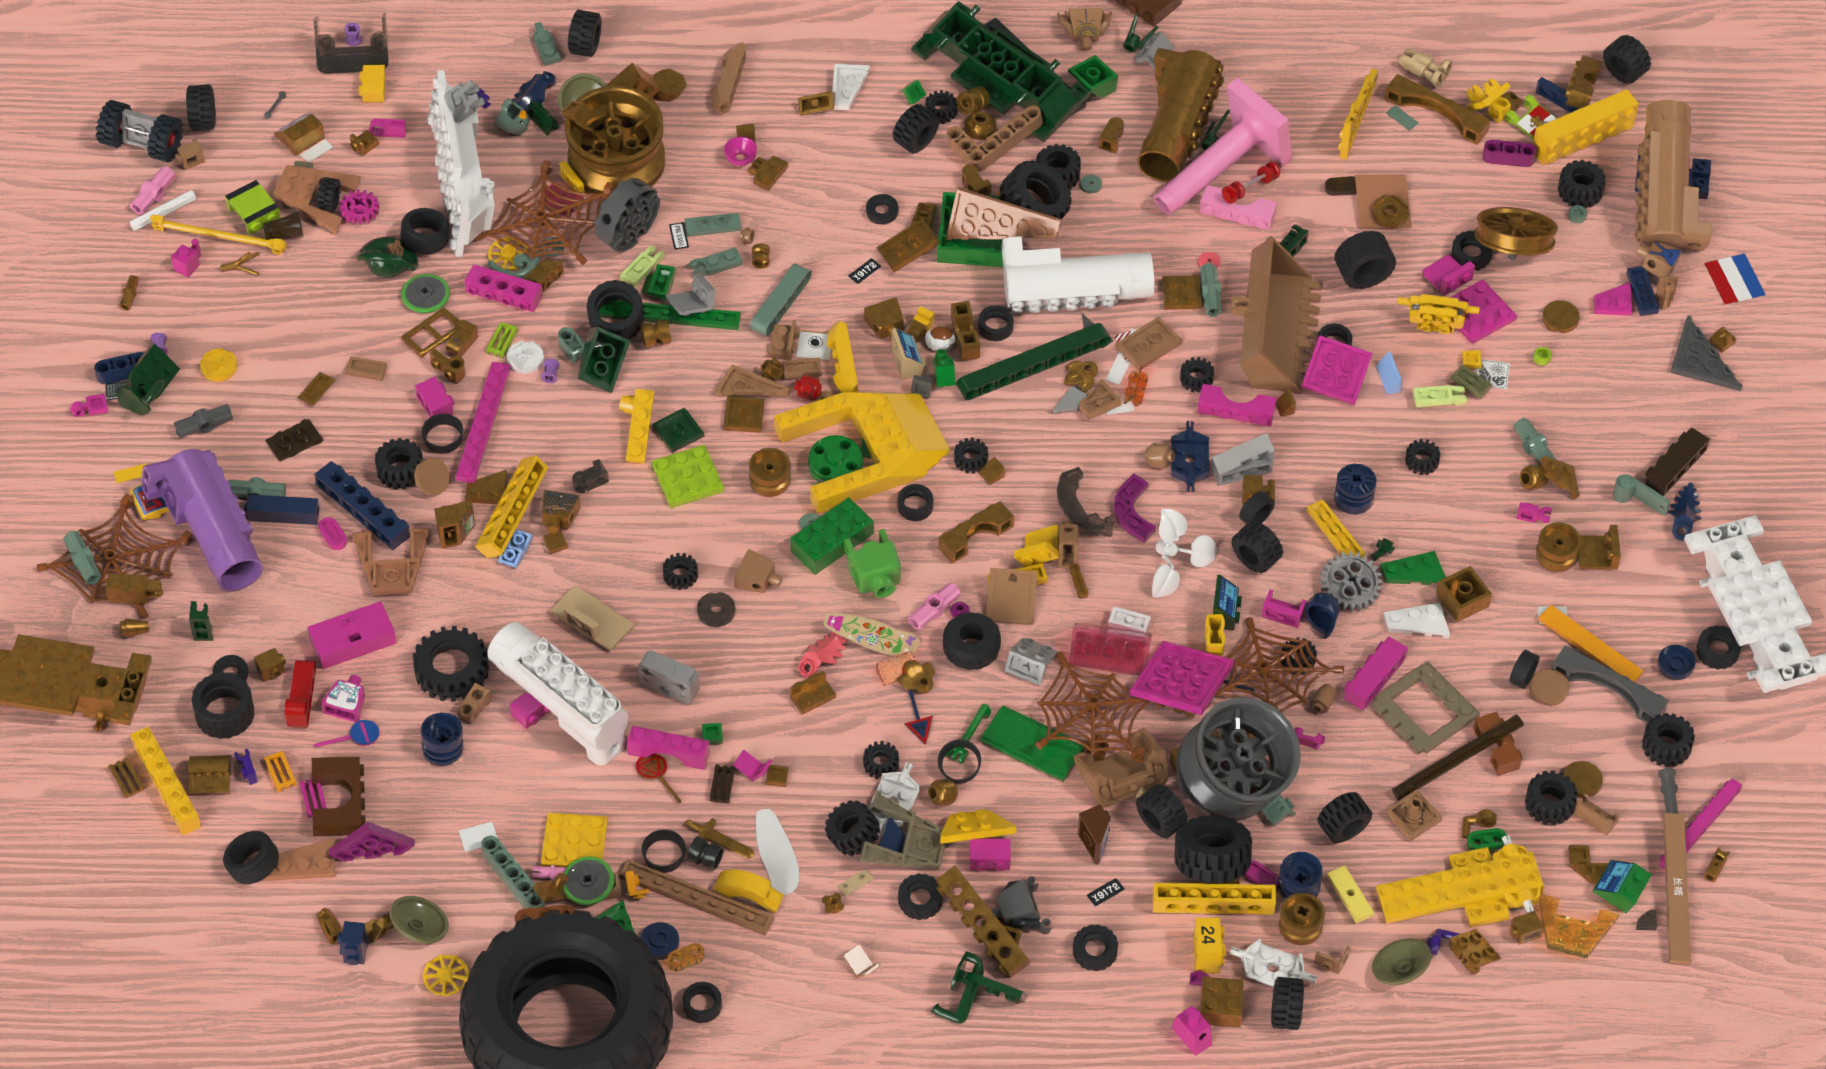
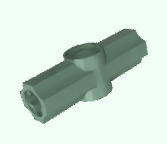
M1205 263L1203 266H1200L1201 297L1204 298L1206 314L1210 317H1216L1222 313L1220 299L1221 284L1218 281L1216 266L1212 263Z
M1521 418L1514 424L1513 428L1521 438L1525 452L1528 455L1532 454L1539 465H1541L1540 459L1544 456L1556 459L1547 447L1545 436L1536 431L1529 419Z
M253 477L249 481L228 480L233 495L235 494L237 497L249 500V495L286 496V483L265 482L264 479Z
M72 530L68 532L63 539L75 568L79 569L86 585L98 583L102 577L94 563L95 560L89 547L85 545L78 531Z

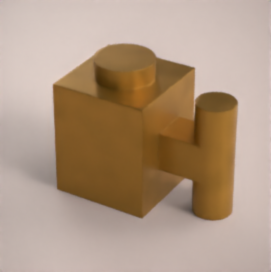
M1243 475L1242 504H1245L1252 495L1259 491H1264L1275 501V480L1270 479L1268 480V485H1262L1263 476Z

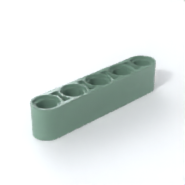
M794 263L755 314L750 323V329L769 336L774 329V324L779 323L809 282L812 271Z
M492 835L483 838L481 846L484 859L524 909L545 907V902L533 890L535 884L499 839Z

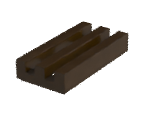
M720 764L715 765L710 801L730 803L735 775L734 766L728 768L727 765H723V767H720ZM719 772H722L718 797H715ZM726 773H730L726 798H722Z

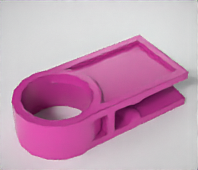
M375 118L370 121L369 132L377 137L405 138L406 122L399 119Z

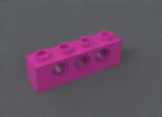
M473 264L464 280L466 292L485 297L488 300H495L505 305L515 306L525 311L534 312L543 296L541 284Z

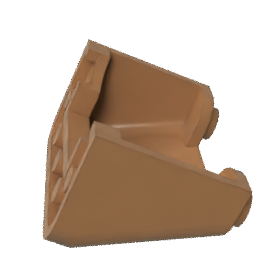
M1145 728L1131 733L1133 748L1140 747L1145 749L1142 763L1134 761L1131 757L1132 754L1122 751L1109 755L1104 760L1094 761L1093 756L1089 752H1082L1073 756L1078 772L1095 801L1099 805L1101 804L1102 807H1109L1136 796L1141 787L1149 790L1155 784L1163 785L1168 780L1169 771L1165 750Z

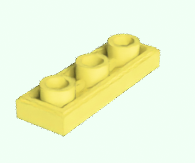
M1345 865L1327 873V878L1356 924L1374 916L1373 909Z

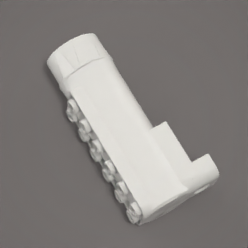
M1022 236L1009 237L1002 241L1005 299L1007 309L1012 314H1020L1022 311L1038 313L1041 310L1047 309L1050 312H1054L1061 308H1067V310H1076L1078 307L1093 309L1096 306L1110 308L1117 305L1120 299L1132 300L1154 296V270L1150 252L1061 258L1060 248L1023 251Z
M512 622L496 634L488 648L489 660L558 717L559 726L586 748L587 758L596 765H606L625 749L624 731L628 724V712L621 707L620 701L544 637L540 639L538 635L520 622Z

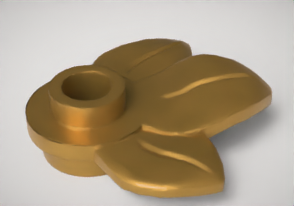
M1072 361L1066 365V369L1069 371L1064 379L1066 386L1079 384L1080 390L1084 393L1093 387L1095 383L1094 377L1098 373L1096 363L1093 361H1086L1084 363Z
M907 660L905 664L906 674L897 678L898 683L907 690L916 689L922 694L930 692L933 688L932 678L935 674L932 664L926 662L921 665L915 660ZM924 681L927 682V684L922 685L920 682Z

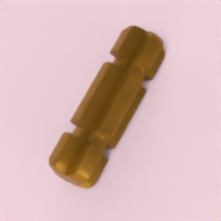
M1071 565L1069 571L1071 576H1073L1072 580L1075 589L1078 591L1077 595L1080 599L1087 598L1089 592L1087 587H1085L1086 583L1082 572H1080V565Z

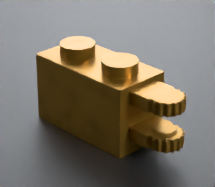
M108 573L106 593L109 602L148 604V598H158L164 594L161 582L148 579L147 575Z

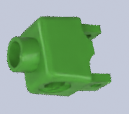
M885 529L879 530V543L874 540L866 542L861 549L856 551L850 538L845 539L844 552L848 559V571L858 591L862 594L873 591L877 598H885L893 594L896 590L895 585L901 581V564L894 542L889 541Z

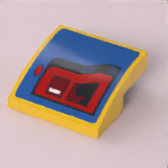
M142 484L130 489L129 493L133 497L132 499L142 520L157 519L161 517L162 513L170 512L163 497L147 500Z

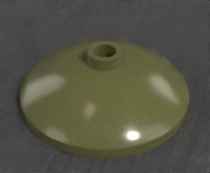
M587 73L577 74L567 79L561 86L558 94V106L561 114L562 110L572 101H576L580 96L593 89L605 87L606 83L599 77Z
M404 896L398 898L390 909V918L394 927L400 934L411 941L422 944L436 943L441 941L448 932L449 923L445 913L436 904L425 898Z
M1406 938L1394 941L1377 953L1372 963V972L1375 978L1383 984L1403 985L1410 983L1420 977L1430 965L1431 951L1428 945L1419 939Z

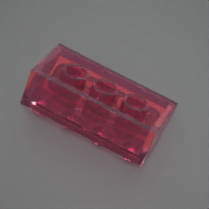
M1075 622L1069 663L1075 666L1140 675L1148 664L1152 634Z

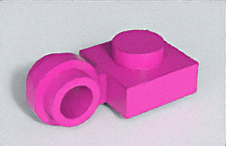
M104 394L87 396L86 403L76 401L70 407L71 413L75 417L83 416L86 410H88L89 416L108 413Z

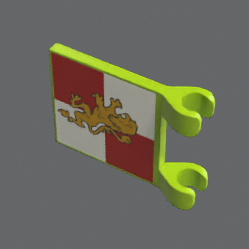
M1527 95L1523 104L1531 110L1520 119L1513 110L1507 112L1505 121L1515 125L1534 140L1536 127L1557 118L1538 104L1532 95Z

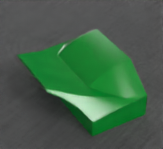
M657 264L655 272L646 278L642 292L648 296L666 300V296L670 294L673 286L675 267Z

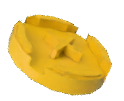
M217 348L203 355V359L200 361V368L205 378L210 381L220 382L231 378L236 373L238 364L233 352Z

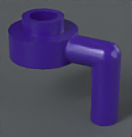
M1437 929L1432 937H1428L1427 940L1431 954L1438 955L1442 938L1449 939L1460 933Z

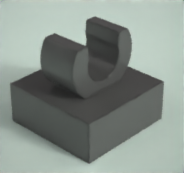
M923 374L921 376L915 375L912 381L911 393H916L929 399L933 379H929L930 376Z

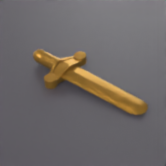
M714 818L710 819L704 826L690 819L685 821V825L699 832V837L703 839H709L748 859L752 858L755 854L753 849L714 830L713 828L716 826Z

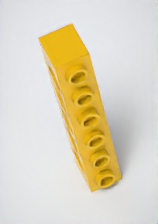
M537 455L521 459L475 545L487 558L503 554L548 469V466Z
M149 726L130 734L136 753L182 836L201 828L195 808Z
M1154 883L1152 894L1153 913L1274 915L1276 887L1275 885Z

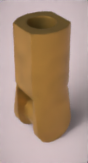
M1720 847L1717 848L1703 875L1706 880L1710 882L1717 880L1729 857V851L1726 853L1720 850Z

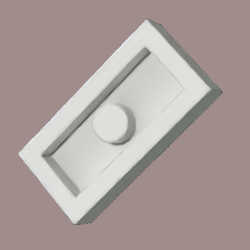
M1114 606L1108 620V626L1145 636L1151 616Z

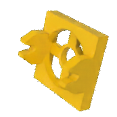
M1492 78L1488 80L1489 84L1487 82L1483 84L1484 92L1479 86L1472 85V90L1470 88L1466 90L1470 103L1465 108L1476 111L1489 106L1510 89V85L1508 82L1499 84Z

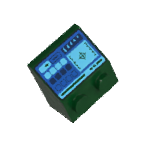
M1217 575L1213 614H1222L1225 620L1224 630L1234 631L1235 623L1239 624L1240 612L1236 611L1237 607L1241 608L1242 596H1238L1239 588L1222 575Z

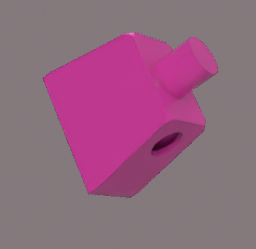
M1194 1006L1189 1007L1176 1016L1172 1029L1195 1056L1212 1046L1211 1027Z

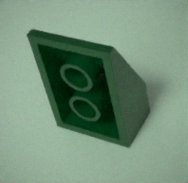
M599 327L590 328L584 345L577 379L612 393L630 340Z

